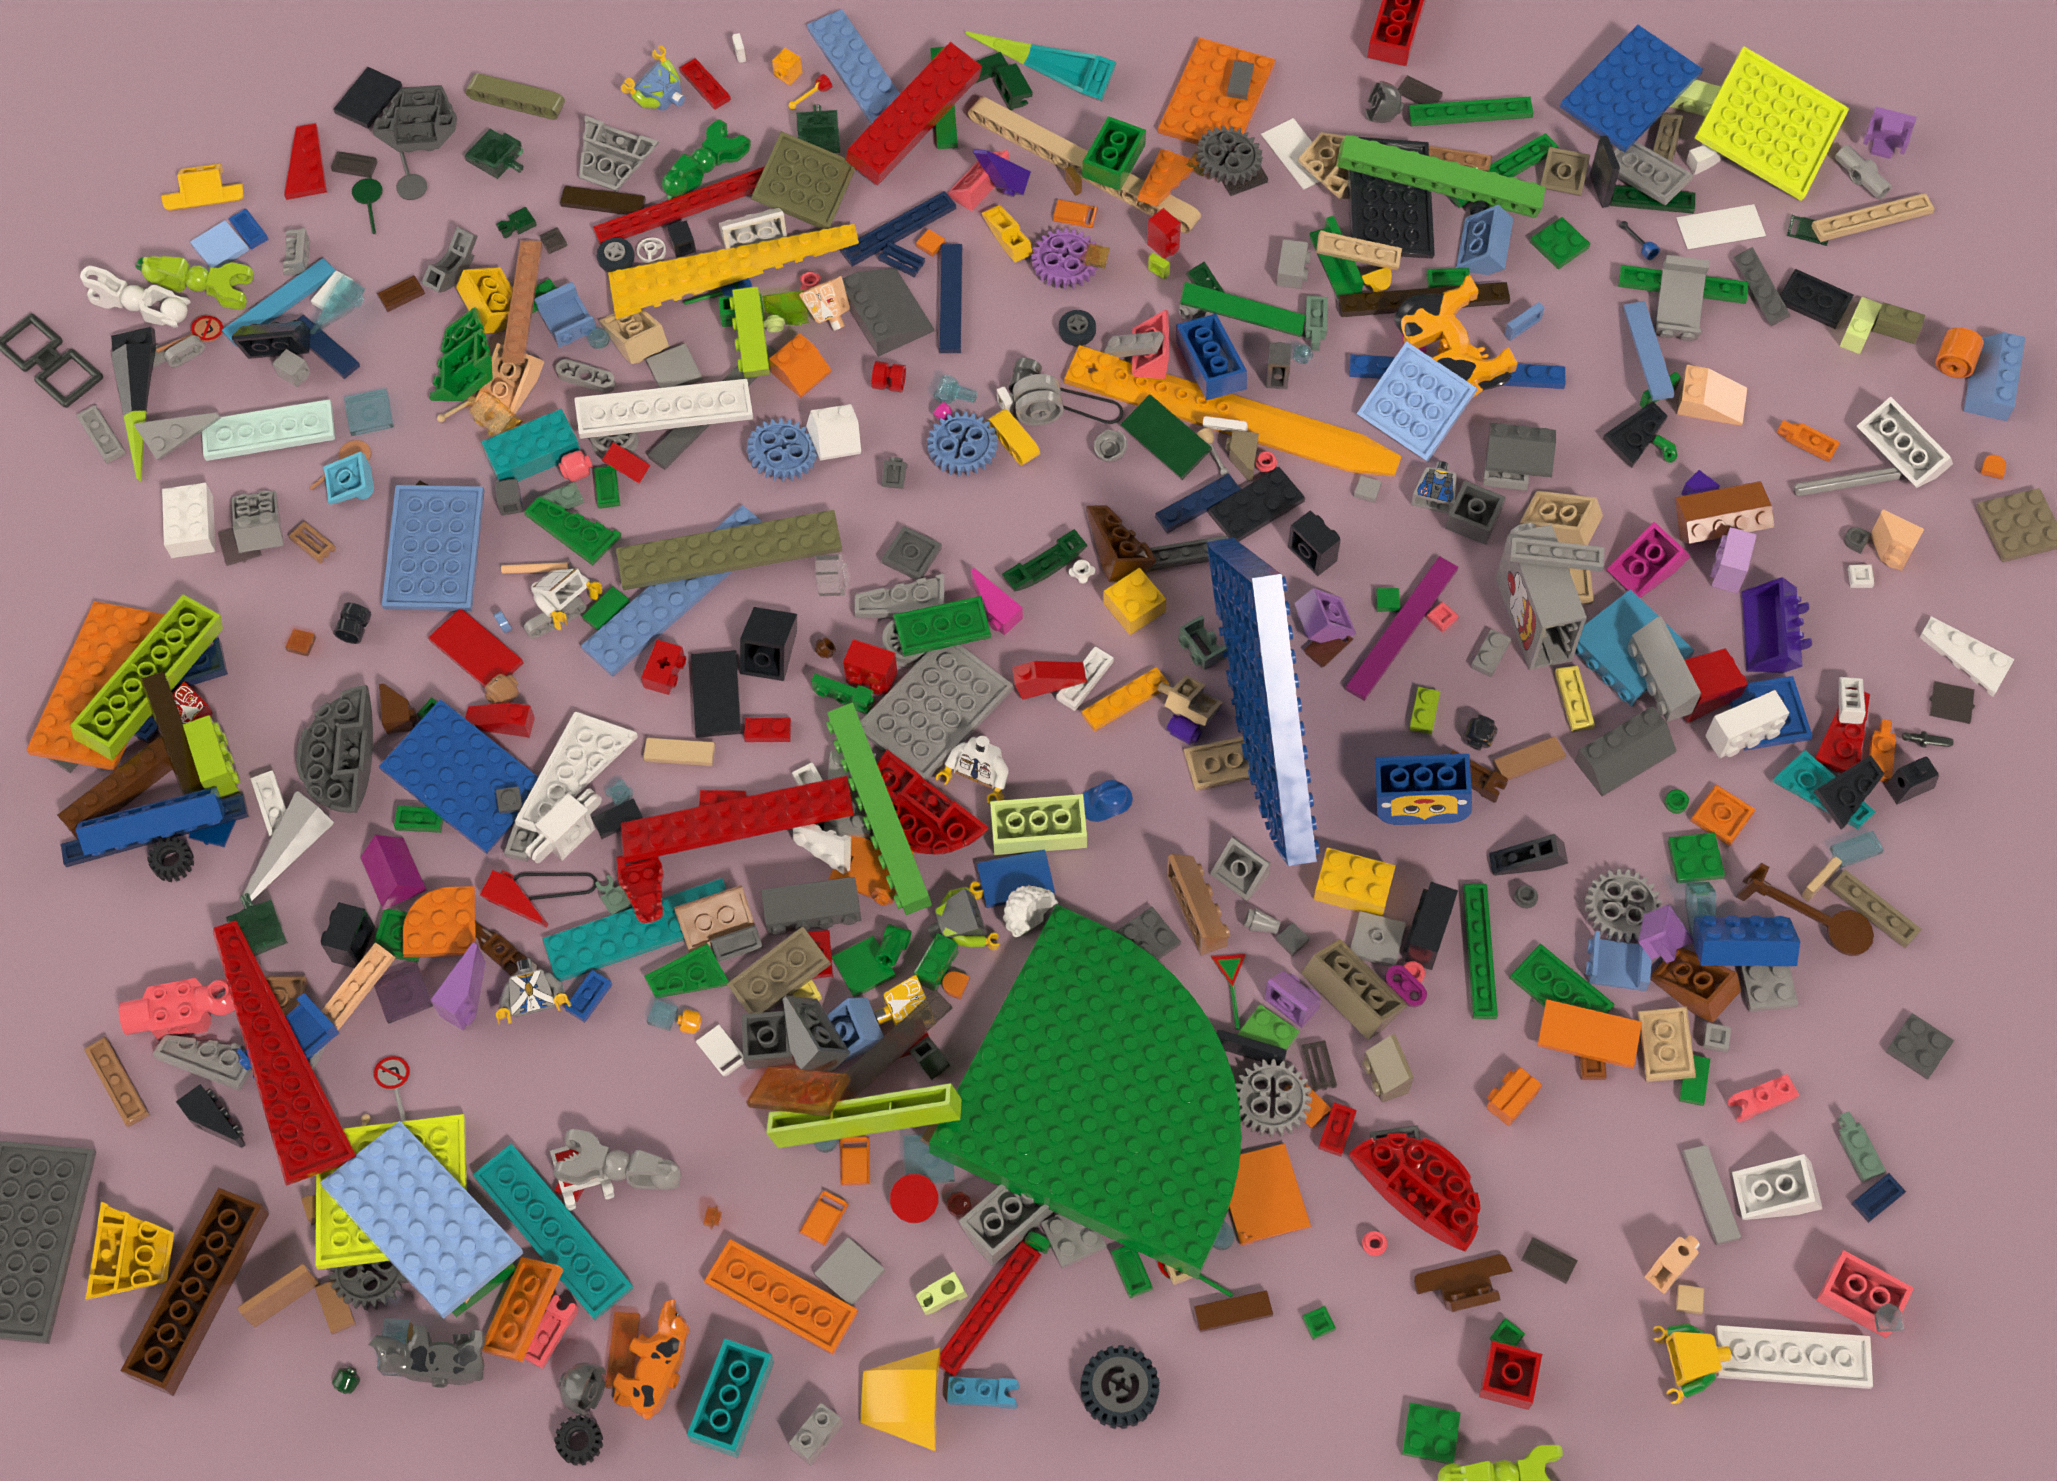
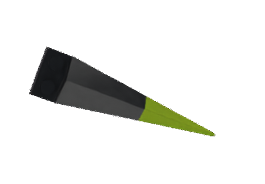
M151 326L111 336V357L135 475L139 481L142 480L144 440L134 425L146 422L150 382L156 353L155 329Z

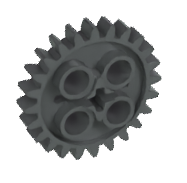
M1222 126L1221 130L1214 127L1213 132L1208 130L1206 135H1202L1201 140L1198 141L1195 154H1197L1196 161L1200 162L1198 167L1204 168V174L1210 173V179L1217 177V183L1224 180L1225 185L1229 181L1236 185L1237 180L1244 184L1245 179L1251 181L1252 176L1257 175V171L1260 170L1262 164V150L1258 149L1259 143H1254L1255 137L1248 138L1249 132L1242 134L1241 128L1234 131L1233 126L1229 130Z
M387 1261L365 1264L369 1268L374 1267L380 1275L387 1277V1281H383L369 1270L366 1271L362 1265L329 1268L335 1273L328 1276L331 1281H336L331 1287L333 1290L339 1289L336 1294L339 1298L345 1296L343 1300L345 1304L349 1305L352 1302V1306L358 1309L362 1303L365 1311L368 1310L370 1304L377 1310L381 1301L387 1306L388 1297L396 1300L394 1292L396 1290L403 1292L404 1290L400 1284L408 1283L409 1281L393 1264L389 1269L383 1270L382 1266ZM358 1269L354 1277L347 1278L351 1270ZM371 1282H378L374 1290H367Z

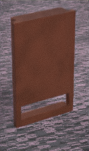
M1350 635L1346 636L1348 640L1346 643L1340 638L1323 643L1313 641L1304 651L1308 657L1322 668L1338 655L1353 638Z

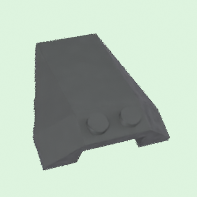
M442 85L404 87L393 97L391 106L389 108L385 107L383 116L381 118L377 117L375 120L373 135L397 152L433 151L439 149L456 130L457 115L454 113Z

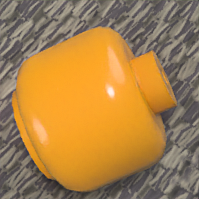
M685 1009L682 1015H678L676 1024L680 1025L679 1030L681 1032L694 1034L700 1028L702 1016L697 1011Z

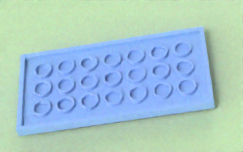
M400 1121L356 1154V1157L347 1161L320 1182L322 1188L443 1319L523 1254L522 1249Z

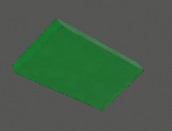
M981 596L893 614L903 657L991 638Z
M1541 943L1509 977L1510 980L1543 1007H1545L1546 1000H1551L1608 1014L1615 1005Z

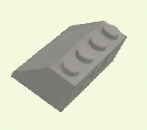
M1662 616L1657 617L1631 636L1627 648L1629 655L1632 658L1634 657L1640 676H1644L1647 682L1649 694L1654 696L1657 702L1659 714L1663 715L1666 722L1692 714L1701 692Z
M1001 1184L960 1219L959 1224L975 1249L993 1266L1021 1242L1029 1231L1032 1232L1041 1222L1047 1219L1053 1211L1049 1210V1206L1045 1204L1040 1206L1034 1203V1199L1023 1194L1019 1196L1008 1191L1006 1186Z

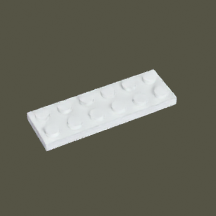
M1720 1325L1715 1327L1716 1346H1728L1731 1351V1360L1721 1362L1722 1370L1717 1373V1378L1871 1389L1873 1387L1870 1336Z

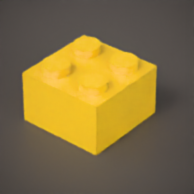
M1138 568L1104 590L1103 604L1128 634L1131 635L1166 612L1167 599L1145 573Z

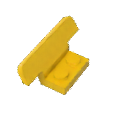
M222 163L183 168L177 174L180 192L162 194L161 199L164 208L168 211L242 200L244 197L243 183L223 186L221 178L223 173Z

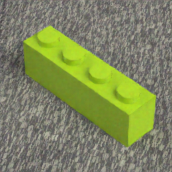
M758 287L732 290L733 297H729L731 310H735L736 318H732L733 329L734 331L738 330L739 337L735 338L736 351L741 352V359H737L739 372H743L745 378L770 375Z

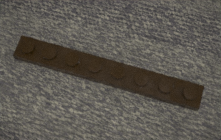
M1507 282L1475 284L1478 288L1477 299L1470 301L1468 305L1462 308L1509 304L1510 295ZM1460 286L1339 295L1341 317L1396 313L1401 304L1413 295L1442 294L1448 290L1457 289Z

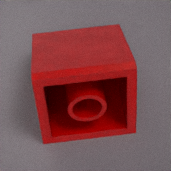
M1726 648L1684 660L1701 694L1692 714L1683 716L1686 723L1692 722L1741 697L1748 683Z

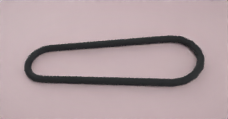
M1060 388L1063 392L1115 404L1120 409V415L1115 420L1107 421L1063 405L1064 409L1105 424L1116 423L1123 416L1122 406L1114 400Z
M521 873L513 878L516 881L524 876H589L594 881L593 887L587 891L529 897L530 900L589 894L595 890L597 882L596 877L591 873Z

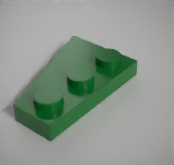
M709 944L644 976L655 999L728 986L727 983H729Z

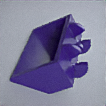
M1781 577L1742 591L1746 671L1785 673L1803 667L1802 650L1812 646V639L1806 638L1801 640L1804 638V633L1800 632V626L1804 624V619L1799 618V614L1806 613L1809 610V603L1798 604L1802 600L1800 596H1797V587Z

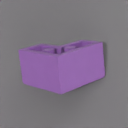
M1668 904L1644 914L1638 942L1650 959L1661 955L1664 961L1669 963L1675 960L1677 949L1691 944L1693 938Z

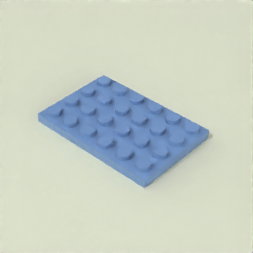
M396 485L382 598L383 609L458 611L462 609L464 611H472L485 492L483 487Z

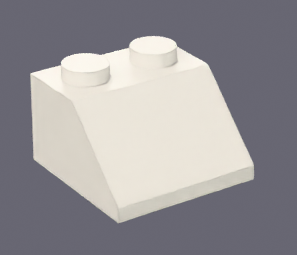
M851 404L810 411L806 427L820 461L861 454L859 424Z

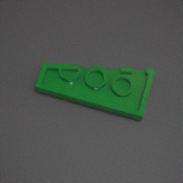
M538 497L525 510L526 517L592 566L621 538V532L606 529L604 525L598 522L593 523L584 519V516L580 514H572L566 511L564 507L541 497Z

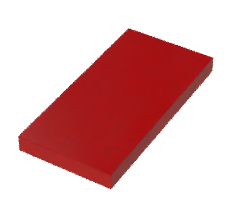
M462 609L456 611L428 637L433 645L484 688L496 675H512L524 664L518 655Z

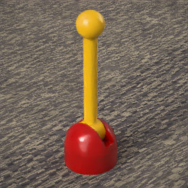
M825 74L820 75L815 81V87L796 101L789 102L788 107L792 110L795 109L797 104L817 90L820 92L828 91L833 87L830 79Z

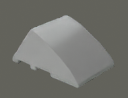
M585 116L584 146L581 153L579 178L617 192L659 144V141L642 135L638 137L607 126L604 122Z

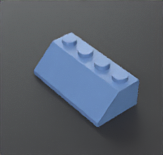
M2003 332L1982 338L1984 345L1974 373L1969 376L1963 412L2007 421L2015 407L2025 337Z

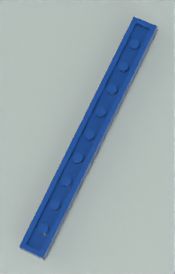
M1351 354L1349 377L1381 379L1395 357ZM1517 364L1516 371L1510 373L1511 378L1503 386L1564 389L1566 385L1565 366Z

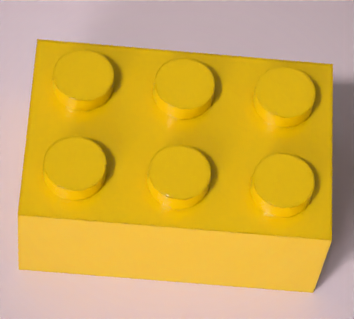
M1327 848L1314 900L1357 912L1362 911L1383 916L1396 865Z

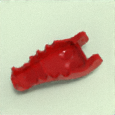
M623 855L616 857L619 885L633 906L638 921L645 924L661 919L663 916L661 899L664 871L659 858L654 857L650 858V860L626 866Z

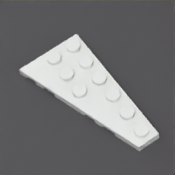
M574 712L515 819L516 825L538 832L535 826L538 819L543 814H547L554 807L558 799L564 798L568 793L572 797L579 794L638 738L637 732Z

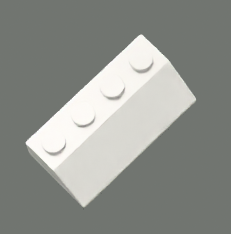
M1892 397L1888 398L1857 425V428L1916 488L1936 479L1953 465L1951 457Z

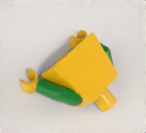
M1688 1323L1669 1326L1666 1330L1661 1326L1653 1328L1655 1333L1663 1332L1660 1338H1654V1340L1658 1344L1666 1342L1677 1387L1681 1386L1680 1390L1672 1388L1667 1391V1395L1673 1392L1678 1393V1399L1672 1401L1671 1404L1678 1405L1683 1401L1684 1396L1689 1398L1703 1392L1716 1380V1374L1722 1370L1721 1362L1731 1360V1351L1728 1346L1717 1347L1712 1334H1705L1703 1330Z

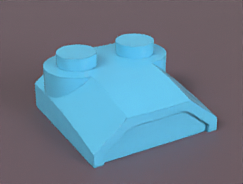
M362 452L323 467L328 504L332 505L355 497L359 500H364L373 493L374 484L371 466Z

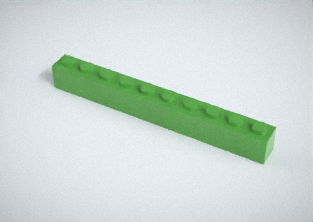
M1345 135L1340 144L1336 166L1471 202L1485 201L1490 207L1499 205L1505 211L1536 218L1542 210L1546 188L1534 182L1529 183L1515 177L1502 176L1496 172L1479 170L1477 167H1467L1457 162L1444 161L1435 156L1421 155L1416 151L1402 150L1396 146H1387L1377 141L1360 139L1354 135Z
M850 703L827 712L830 721L826 722L830 734L835 733L837 740L833 741L837 753L842 752L844 755L841 763L845 773L848 771L851 773L852 777L848 781L852 791H858L859 797L855 799L860 811L865 809L867 814L863 819L867 830L872 829L874 832L871 840L875 850L879 848L882 855L878 856L882 868H888L890 875H887L886 879L890 889H896L897 895L893 897L898 909L903 908L905 915H909L932 906L929 894L854 704Z

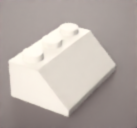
M780 208L768 209L764 212L748 214L744 217L729 219L719 223L725 249L787 237L784 214Z

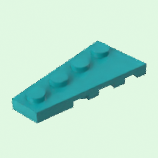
M1804 750L1772 782L1828 813L1814 791L1836 776ZM1863 801L1847 824L1859 830L1874 816L1876 811Z

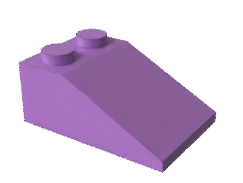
M474 942L431 998V1002L439 1016L461 1030H464L467 1025L472 1024L476 1017L486 963L477 944Z

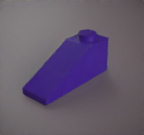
M974 149L973 154L995 187L1003 190V194L1014 197L1015 194L1024 195L1031 171L988 150Z

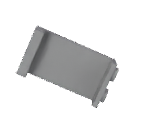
M1672 255L1666 256L1663 262L1655 326L1656 335H1660L1662 338L1679 337L1684 341L1698 339L1701 334L1699 326L1705 277L1709 269L1710 260Z

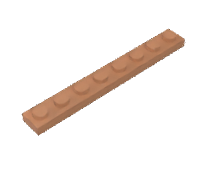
M529 240L520 242L502 353L503 363H525L543 248L542 241Z

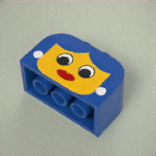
M1469 754L1375 757L1377 815L1383 822L1392 825L1456 823L1470 816L1472 812V788Z

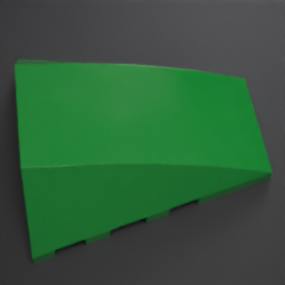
M474 307L445 329L440 350L443 353V357L437 363V367L440 370L438 376H435L433 380V385L436 387L435 391L430 393L429 399L431 401H464L493 380L490 349L479 310Z

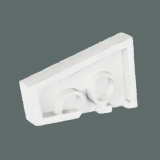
M815 824L793 828V841L797 845L802 846L843 875L850 871V836H837L836 831L833 830L822 831Z

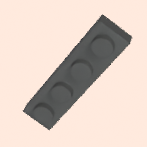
M1751 247L1734 256L1735 262L1746 282H1748L1769 324L1773 326L1790 317L1789 311L1754 248Z

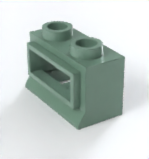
M1203 615L1179 628V644L1183 649L1188 648L1191 652L1190 657L1196 666L1200 665L1205 670L1220 660L1226 659V657L1223 658V653L1227 651V647L1223 645L1219 648L1216 644L1217 636L1214 631L1208 633L1204 628ZM1197 635L1210 655L1205 657L1191 637Z

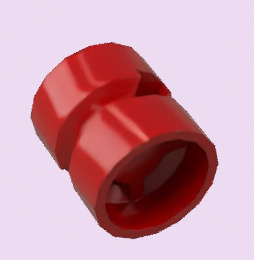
M875 361L871 378L872 389L885 390L887 387L892 392L902 393L906 380V365L894 363L892 366H889L888 362Z

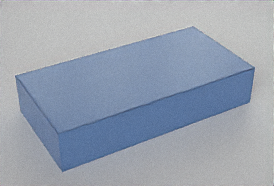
M1538 302L1507 323L1504 336L1511 341L1542 320L1545 307Z

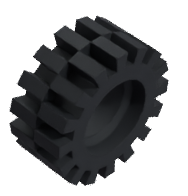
M166 837V842L160 839L158 840L160 843L158 846L154 843L152 845L154 851L149 850L148 854L150 857H147V861L151 870L160 880L165 881L166 879L168 882H172V878H174L177 882L180 881L179 876L182 875L185 878L187 876L185 872L192 871L190 865L194 866V855L182 839L179 840L177 837H174L172 840L170 837ZM168 854H179V860L174 865H163V859Z
M576 1415L574 1419L572 1417L567 1418L568 1422L564 1423L563 1421L560 1424L562 1427L560 1429L557 1428L555 1432L557 1434V1437H554L556 1450L567 1463H572L575 1466H578V1464L583 1466L586 1465L587 1461H594L593 1457L595 1455L599 1456V1449L603 1447L601 1430L589 1417L584 1416L582 1418L580 1415ZM578 1431L587 1433L589 1440L583 1449L574 1450L570 1447L569 1440L572 1434Z

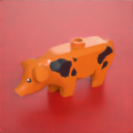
M676 1300L664 1302L658 1319L659 1330L652 1337H646L641 1333L638 1339L633 1338L629 1350L641 1357L635 1370V1379L626 1378L618 1373L613 1382V1386L616 1388L613 1401L622 1407H632L638 1415L647 1420L659 1413L671 1388L675 1389L680 1379L678 1371L684 1359L686 1339L690 1330L684 1318L676 1310Z

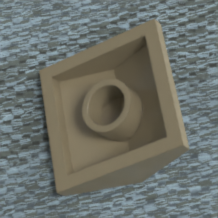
M1549 147L1541 186L1546 187L1545 189L1581 196L1590 154Z

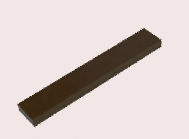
M161 672L141 678L140 681L182 795L205 790L200 782L183 722L165 673Z

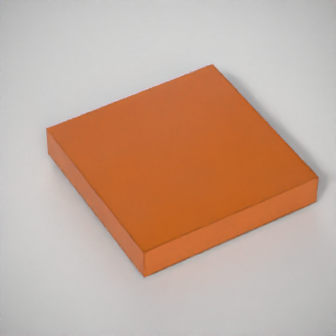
M1716 784L1690 821L1708 833H1715L1717 839L1731 846L1756 809Z

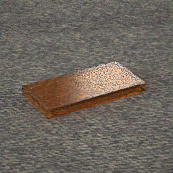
M768 1067L746 1103L749 1108L830 1116L851 1080L848 1074Z

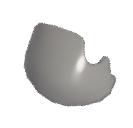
M1107 429L1099 434L1094 441V452L1099 459L1105 462H1115L1121 459L1127 451V440L1120 430L1113 431Z

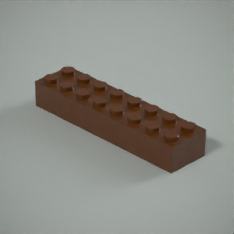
M218 1187L120 1370L130 1379L174 1396L269 1215V1212L263 1205Z

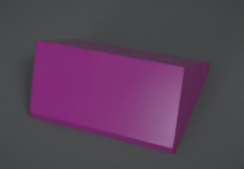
M375 835L360 858L382 909L385 910L427 891L404 838Z

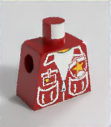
M185 682L172 694L183 724L208 715L212 716L213 712L208 704Z

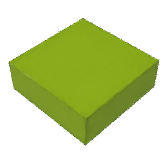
M1152 253L1148 260V270L1166 279L1170 274V262Z

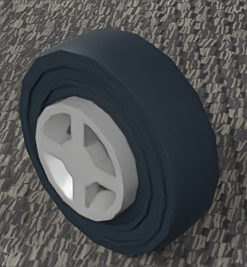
M607 239L597 249L598 263L606 272L627 269L634 263L635 253L633 247L625 239Z

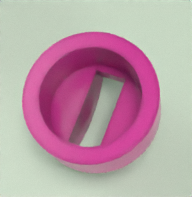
M943 402L936 408L933 415L939 420L940 418L947 420V414L952 415V409L946 402Z

